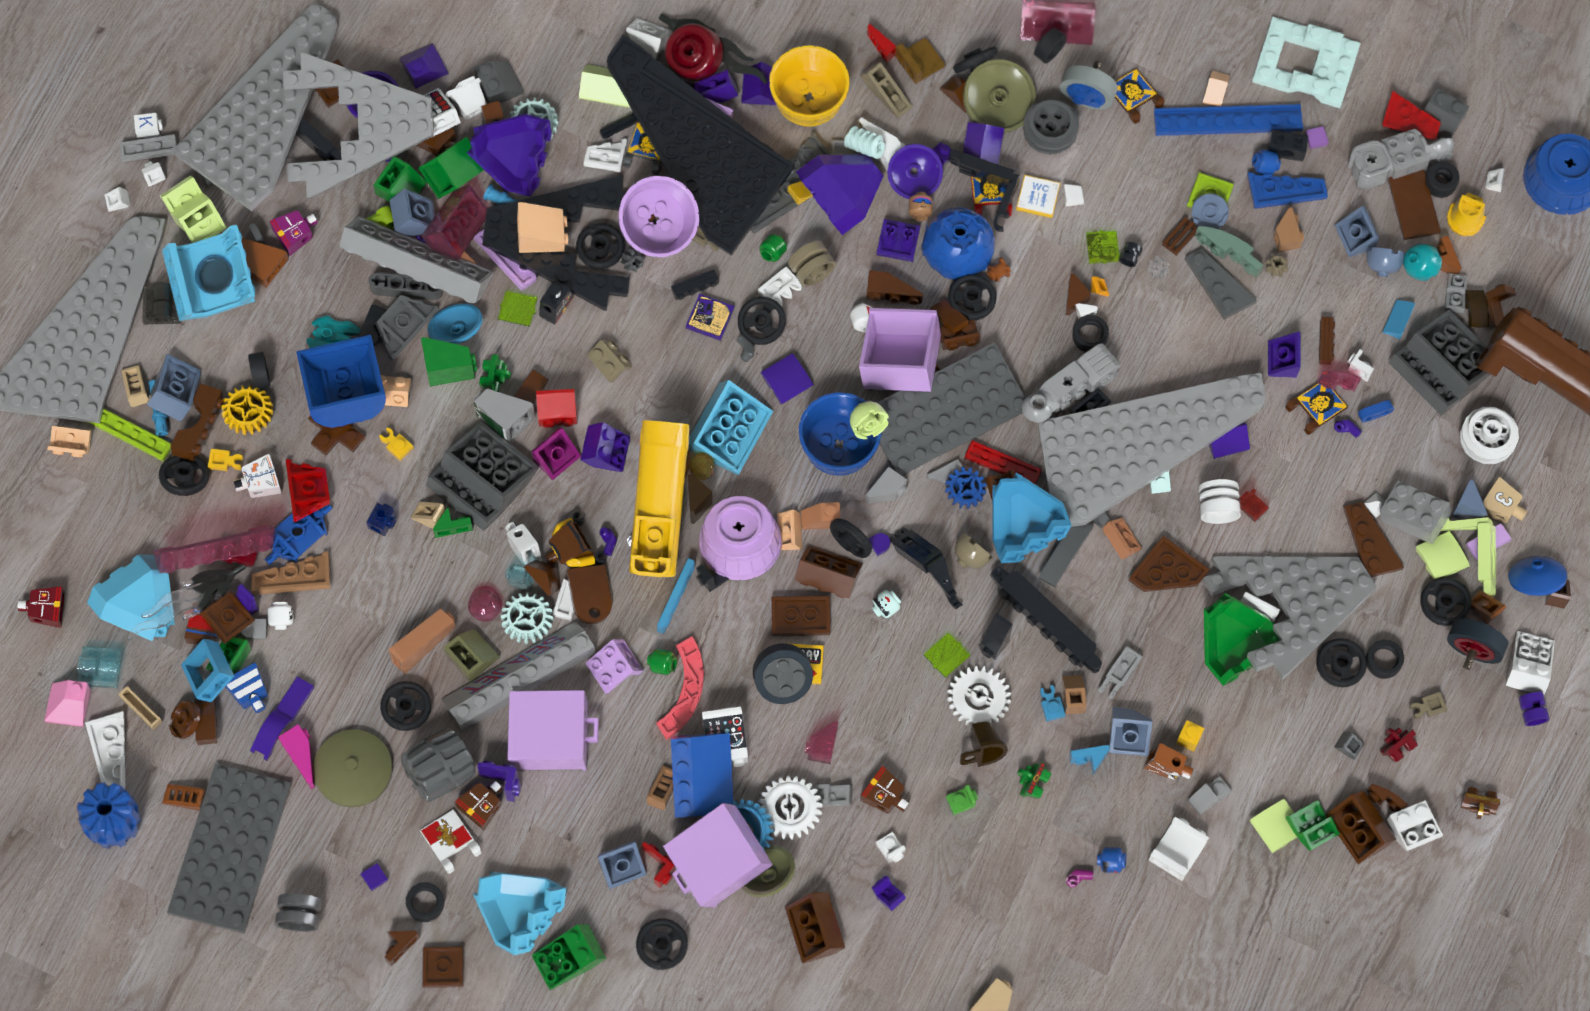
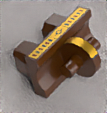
M1468 787L1461 802V808L1476 813V819H1481L1482 814L1488 816L1490 814L1496 815L1500 805V799H1497L1496 792L1487 791L1485 796L1478 795V789L1474 787Z

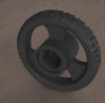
M993 46L983 51L978 48L965 54V60L954 65L955 73L959 74L968 69L972 72L979 65L985 63L986 60L998 54L997 48Z
M597 223L586 227L579 234L576 250L580 260L588 267L607 269L620 261L625 250V243L622 234L615 227L605 223ZM605 231L612 234L616 238L617 243L610 244L609 238L601 234V232ZM590 235L592 237L591 250L584 252L583 242ZM599 244L604 245L603 248H597L596 246ZM609 253L614 254V256L607 261H595V258L602 259L607 257Z
M968 274L959 277L952 283L948 292V302L952 308L958 310L969 321H976L987 317L993 311L996 304V291L992 283L986 278L975 274ZM967 282H975V285L967 286L963 293L957 291L960 285ZM987 289L990 301L988 306L984 307L981 305L982 291ZM973 295L976 299L971 300L968 296ZM962 301L964 307L974 310V313L961 310L956 303Z
M757 297L747 301L740 309L737 319L740 333L756 345H767L776 341L782 335L786 326L784 309L777 301L768 297ZM762 304L763 308L756 310L751 318L745 316L751 307ZM774 309L779 314L777 329L772 327V319L769 315ZM765 317L766 322L764 324H757L759 318ZM754 326L756 330L765 332L766 337H754L747 332V329Z
M173 455V457L171 456L162 463L159 469V481L162 487L169 493L178 496H189L205 488L209 481V469L206 463L199 457H196L194 462ZM200 469L203 475L196 484L194 483V471ZM174 478L177 486L172 485L167 479Z
M836 518L831 522L830 531L833 537L846 551L860 558H866L871 554V543L858 527L841 518Z
M1442 577L1435 579L1426 585L1421 594L1420 602L1423 613L1430 621L1438 625L1452 626L1455 620L1465 619L1471 608V596L1468 589L1460 581L1453 578ZM1440 585L1453 586L1460 591V594L1455 595L1453 591L1448 589L1441 590ZM1429 594L1437 598L1435 607L1438 611L1436 613H1432L1429 609L1427 602ZM1448 599L1451 603L1445 605L1441 600ZM1455 605L1464 606L1460 614L1453 618H1447L1446 614L1452 612Z
M1338 638L1328 641L1321 647L1317 654L1316 666L1319 675L1324 681L1335 687L1345 688L1355 685L1362 679L1366 672L1367 660L1364 651L1358 644L1349 639ZM1335 646L1347 647V651H1338L1334 656L1327 652ZM1358 657L1360 668L1358 673L1353 676L1350 674L1349 669L1353 663V658ZM1337 660H1343L1346 666L1339 665ZM1330 664L1331 670L1335 674L1341 675V679L1330 676L1325 670L1324 665Z
M402 681L390 686L383 694L380 704L381 714L385 722L394 729L400 731L414 730L419 728L428 719L431 713V699L428 692L419 684ZM403 689H412L418 692L422 699L415 701L411 695L403 694ZM390 697L396 699L397 714L393 717H390L387 710ZM404 703L411 704L408 709H402L401 706ZM416 710L423 712L416 721L404 723V718H411L416 713Z
M665 918L651 920L641 928L637 935L636 950L638 956L650 968L656 970L671 969L677 966L687 953L688 940L686 933L673 920ZM657 926L671 928L669 934L659 932L653 936L650 933V930ZM660 940L667 942V946L664 948H659L656 944ZM681 940L680 951L671 960L668 954L672 950V942ZM644 944L652 945L653 952L659 956L656 962L645 954Z

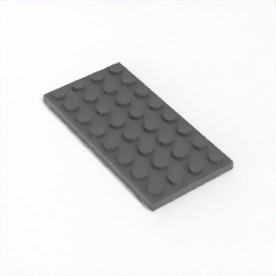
M994 342L934 373L931 392L898 391L877 402L889 416L887 418L888 426L881 432L879 444L895 472L902 476L1023 414L1022 403L1025 397L996 343Z
M219 764L214 765L167 910L169 915L245 934L291 788L290 782Z

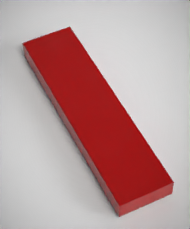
M973 440L964 457L966 460L1002 475L1006 474L1009 470H1014V473L1020 474L1035 485L1042 472V469Z

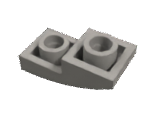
M1448 273L1445 311L1450 310L1451 312L1464 314L1467 275Z

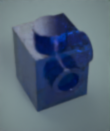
M377 503L366 521L368 529L385 537L388 530L392 529L397 521L394 509L387 504L381 505Z

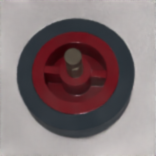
M1471 619L1455 620L1447 636L1450 646L1467 656L1463 664V668L1466 670H1470L1474 660L1489 664L1500 663L1509 645L1507 638L1496 628Z

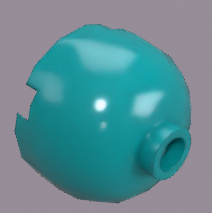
M1423 243L1412 245L1406 251L1403 261L1406 273L1418 281H1428L1432 276L1435 277L1440 271L1442 258L1439 256L1438 249Z

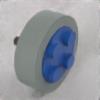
M1099 61L1094 62L1093 68L1081 65L1067 68L1060 84V90L1067 99L1077 105L1094 110H1104L1111 107L1118 87L1109 75L1099 70L1101 67V62Z

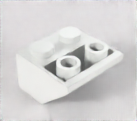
M1426 800L1391 814L1386 821L1397 839L1396 841L1406 851L1443 836Z

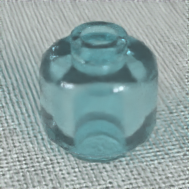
M515 562L506 569L505 577L510 586L527 589L533 585L535 580L523 568L526 564Z

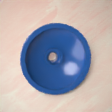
M1529 556L1511 566L1508 572V580L1515 590L1523 594L1543 596L1557 592L1566 584L1567 571L1560 562L1553 558Z

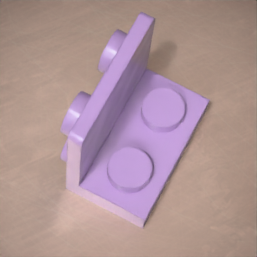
M624 639L611 640L586 662L587 667L605 693H610L628 676L640 675L644 671Z

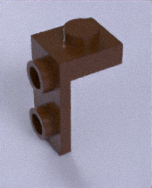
M1499 284L1495 289L1486 292L1487 306L1491 316L1490 322L1495 328L1504 318L1501 301L1516 295L1515 288L1506 284Z

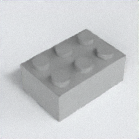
M1400 481L1396 483L1380 510L1381 522L1431 544L1434 543L1451 515L1449 502Z

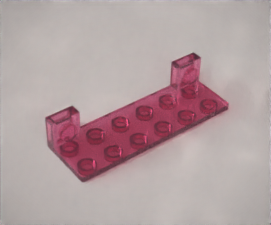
M260 526L248 529V532L175 548L169 546L153 550V555L159 574L164 572L171 573L178 569H189L200 564L207 565L214 561L229 560L236 556H247L254 552H266L273 548L275 529L274 526Z

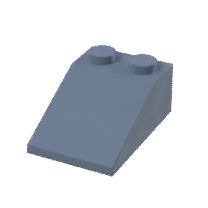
M167 354L150 392L147 406L182 421L191 408L201 370Z

